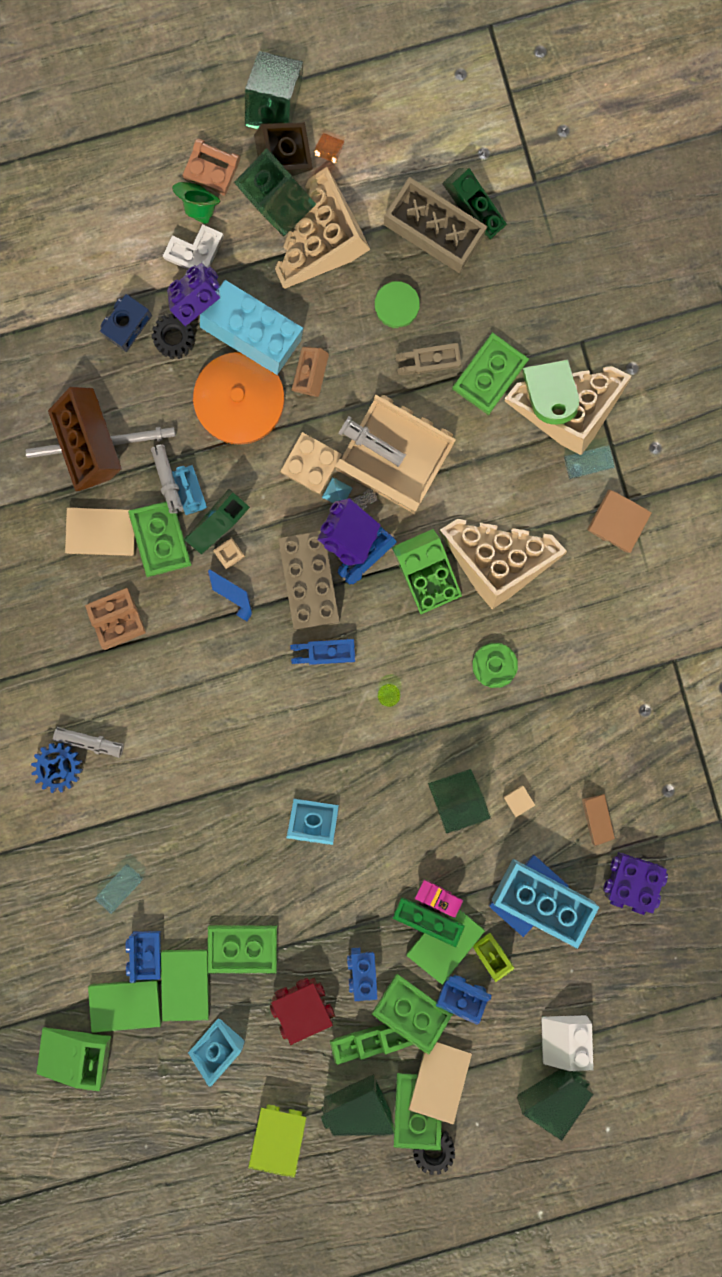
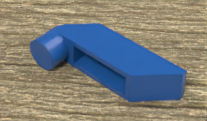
M209 569L208 573L212 590L240 606L236 615L248 622L252 615L248 592Z

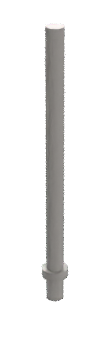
M156 427V430L111 436L113 445L154 439L163 441V438L176 436L175 427L165 429ZM59 444L26 449L27 458L62 453Z

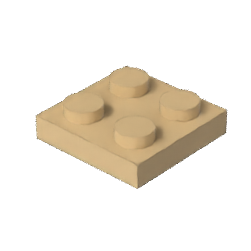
M302 432L280 473L321 495L342 454Z

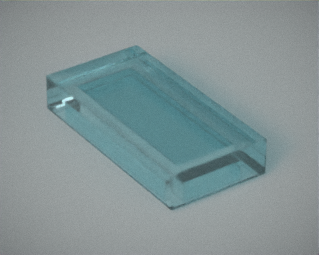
M609 445L584 451L582 455L576 453L564 457L569 479L615 468Z
M126 864L96 896L95 900L112 914L139 885L143 878Z

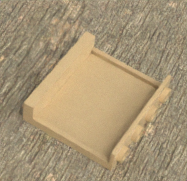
M375 395L374 401L360 426L368 427L369 433L403 454L405 453V458L400 466L397 467V465L362 444L357 446L355 441L351 440L342 458L337 462L335 469L415 514L456 439L453 438V434L443 428L438 430L433 427V423L424 417L419 419L413 416V411L404 406L401 408L393 404L394 401L389 397Z

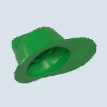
M179 182L172 187L175 195L183 201L185 214L203 224L209 222L210 217L214 214L215 206L221 202L220 198L194 183Z

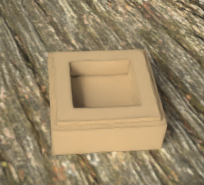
M230 538L213 550L226 570L245 557L233 538Z
M523 785L503 797L515 817L535 806Z

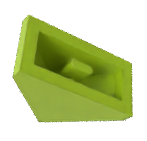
M491 933L474 944L473 949L495 982L515 969L511 960Z

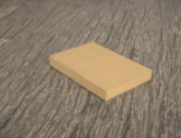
M67 508L65 553L135 556L136 539L128 514L129 510Z
M438 1042L430 1054L424 1052L408 1110L454 1125L472 1054Z

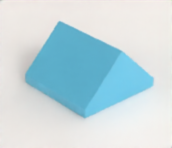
M294 799L287 838L333 845L339 805Z
M217 1019L188 1052L208 1086H212L242 1052L245 1040L221 1019Z

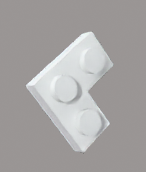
M202 224L193 245L172 236L163 254V258L187 270L194 265H199L201 262L208 268L215 258L224 235Z

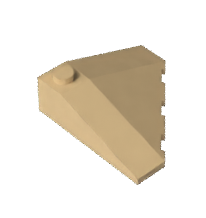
M328 167L309 178L305 186L309 192L305 202L300 201L294 216L298 220L294 232L289 231L283 248L287 250L283 262L278 261L275 268L283 288H288L350 263L370 250L362 230Z
M612 366L604 367L603 373L590 375L589 370L572 373L579 395L578 412L572 420L558 425L548 424L537 418L533 412L525 382L517 383L505 397V402L559 444L582 455L631 380V375ZM556 409L553 411V413L556 415H562L564 414V411Z
M456 519L439 530L440 535L472 585L491 609L512 597L567 552L556 538L550 534H543L542 538L529 536V531L512 528L511 532L497 530L498 526L480 523L479 527L465 525L466 520Z

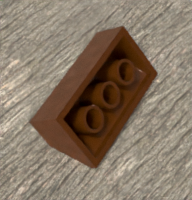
M69 387L48 410L74 489L75 491H82L111 480L122 468L94 389Z

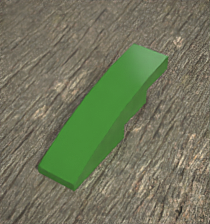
M386 1024L329 1040L334 1062L337 1065L356 1058L362 1060L382 1052L388 1054L414 1045Z

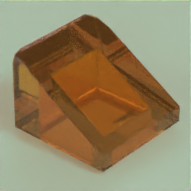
M323 133L315 147V155L337 163L344 141Z

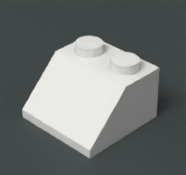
M587 1015L541 1017L543 1064L568 1071L593 1070L592 1023Z

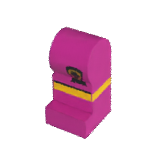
M428 880L423 881L415 897L416 900L428 904L452 917H456L463 903L461 898Z

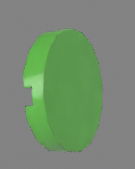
M401 281L390 282L384 285L376 295L375 311L377 317L384 325L391 328L410 325L416 319L419 312L420 304L417 292L407 283Z
M489 643L482 646L475 653L472 661V670L476 679L481 684L491 688H501L509 684L515 677L518 670V660L514 652L506 645Z

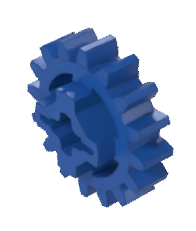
M54 743L49 744V750L46 747L40 748L42 754L37 753L34 755L38 761L31 763V766L36 767V771H33L31 774L38 775L35 783H44L42 789L45 790L50 787L51 793L56 792L57 788L61 793L65 791V786L69 789L74 787L72 781L78 782L80 780L76 774L83 772L82 769L78 768V765L83 763L82 760H76L79 753H71L72 746H67L64 749V743H58L57 748ZM54 752L60 753L55 759L48 756ZM59 763L58 768L61 771L55 772L56 767L54 764ZM58 777L66 779L64 782L61 783L54 782L55 780H57Z

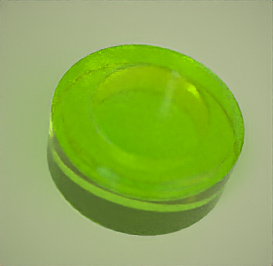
M385 684L378 690V700L386 707L394 706L400 700V691L393 684Z

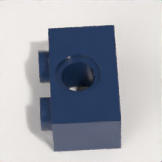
M125 294L123 298H119L115 303L111 316H107L101 323L100 332L106 339L127 353L151 319L152 314L149 309ZM123 318H129V323L126 326H119Z

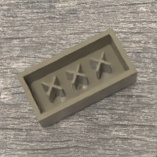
M411 177L408 178L384 215V226L459 274L484 238L487 229L486 225Z
M321 531L278 538L294 630L340 623L328 550L317 540Z

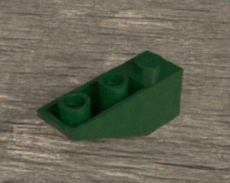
M458 168L442 183L462 211L487 226L485 235L488 239L491 240L507 225L470 168Z
M228 489L184 540L202 555L231 529L250 507L231 489Z

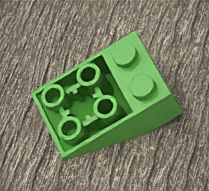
M434 529L392 547L420 614L462 597L442 542Z
M43 1027L36 1074L74 1088L100 1091L106 1080L111 1036Z

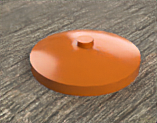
M240 352L224 354L212 360L201 371L195 383L193 403L199 421L212 436L226 443L249 444L262 439L278 424L284 409V390L279 376Z

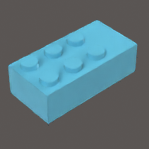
M224 280L219 288L221 298L200 314V328L278 375L301 342L303 327Z
M512 859L492 897L495 906L577 949L599 909V906L593 900L515 859Z

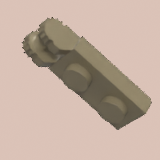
M458 343L413 349L412 352L395 355L396 361L403 362L414 359L415 363L414 366L397 369L398 375L421 374L461 368L462 366Z

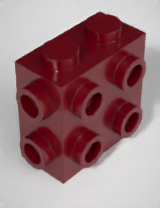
M308 977L303 978L295 983L296 986L287 989V987L281 988L274 993L275 996L272 998V1005H270L271 1013L274 1018L279 1019L281 1035L284 1040L288 1039L290 1045L333 1026L334 1010L330 1003L326 1004L323 997L326 996L325 990L321 982L317 984L315 977L310 980Z

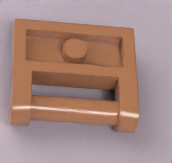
M197 138L184 170L183 178L226 196L238 167L240 155L235 153L231 155L207 145L204 140ZM201 154H207L229 165L225 169L201 159Z

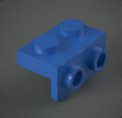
M161 931L133 932L129 939H126V953H129V962L126 964V976H130V983H135L136 980L161 979Z
M361 947L351 948V955L347 956L348 970H352L353 978H349V992L354 993V1001L376 1000L378 997L375 954L373 952L361 953Z
M453 975V977H448L443 983L435 1006L476 1025L480 1024L485 1006L491 1000L492 995L486 993L487 990L479 985L471 986L465 983L466 980L460 976Z

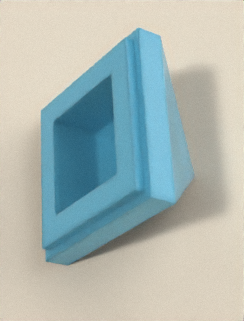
M332 477L322 498L331 503L348 498L353 488Z

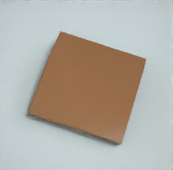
M608 490L587 530L600 539L612 543L624 552L631 553L651 512L626 497Z
M128 588L85 605L103 650L146 633Z

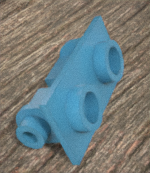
M193 465L177 467L176 471H173L172 474L175 484L180 489L178 494L185 515L206 509L207 506Z

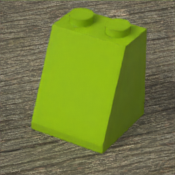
M266 1105V1109L261 1108L249 1169L294 1178L307 1117H303L301 1111L289 1109L288 1113L279 1112L280 1107Z

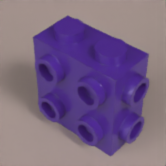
M202 262L197 266L190 267L186 275L180 280L173 281L167 290L169 309L184 326L188 325L221 298L219 292L220 285L217 282L218 275L212 267L209 266L207 268Z
M350 498L336 501L330 507V513L327 520L321 526V532L317 540L324 545L326 550L336 554L341 562L346 565L352 566L364 563L369 556V550L377 538V532L381 525Z
M618 852L617 857H613L610 870H612L610 879L607 878L604 884L603 891L605 896L610 900V904L623 908L624 905L632 907V911L645 915L646 912L653 914L655 908L657 909L661 902V895L659 894L662 886L666 885L668 879L667 869L661 865Z

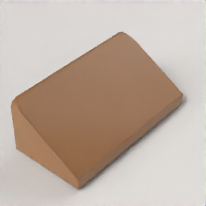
M302 347L292 391L319 397L329 357L328 352L321 348Z
M605 794L582 799L592 844L596 846L615 839Z

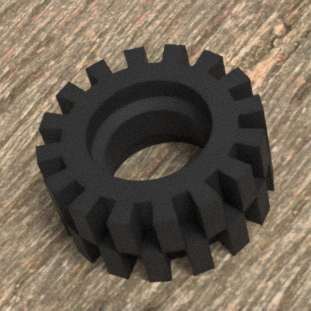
M169 314L167 318L165 315L162 316L163 320H157L156 327L153 326L152 328L154 332L152 339L155 347L163 356H169L170 359H174V357L180 359L182 358L181 355H188L187 351L189 349L192 351V344H195V334L191 325L184 326L173 314ZM178 329L181 331L182 339L178 344L171 345L165 341V335L168 330Z
M442 1128L441 1146L443 1151L439 1157L430 1158L426 1155L425 1149H413L414 1160L418 1168L422 1167L424 1173L428 1170L429 1175H434V1171H437V1175H439L442 1169L446 1172L448 1165L452 1166L453 1159H455L452 1137H449V1133L446 1130L443 1132Z

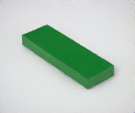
M401 897L393 919L453 947H457L465 928L464 924L404 897Z

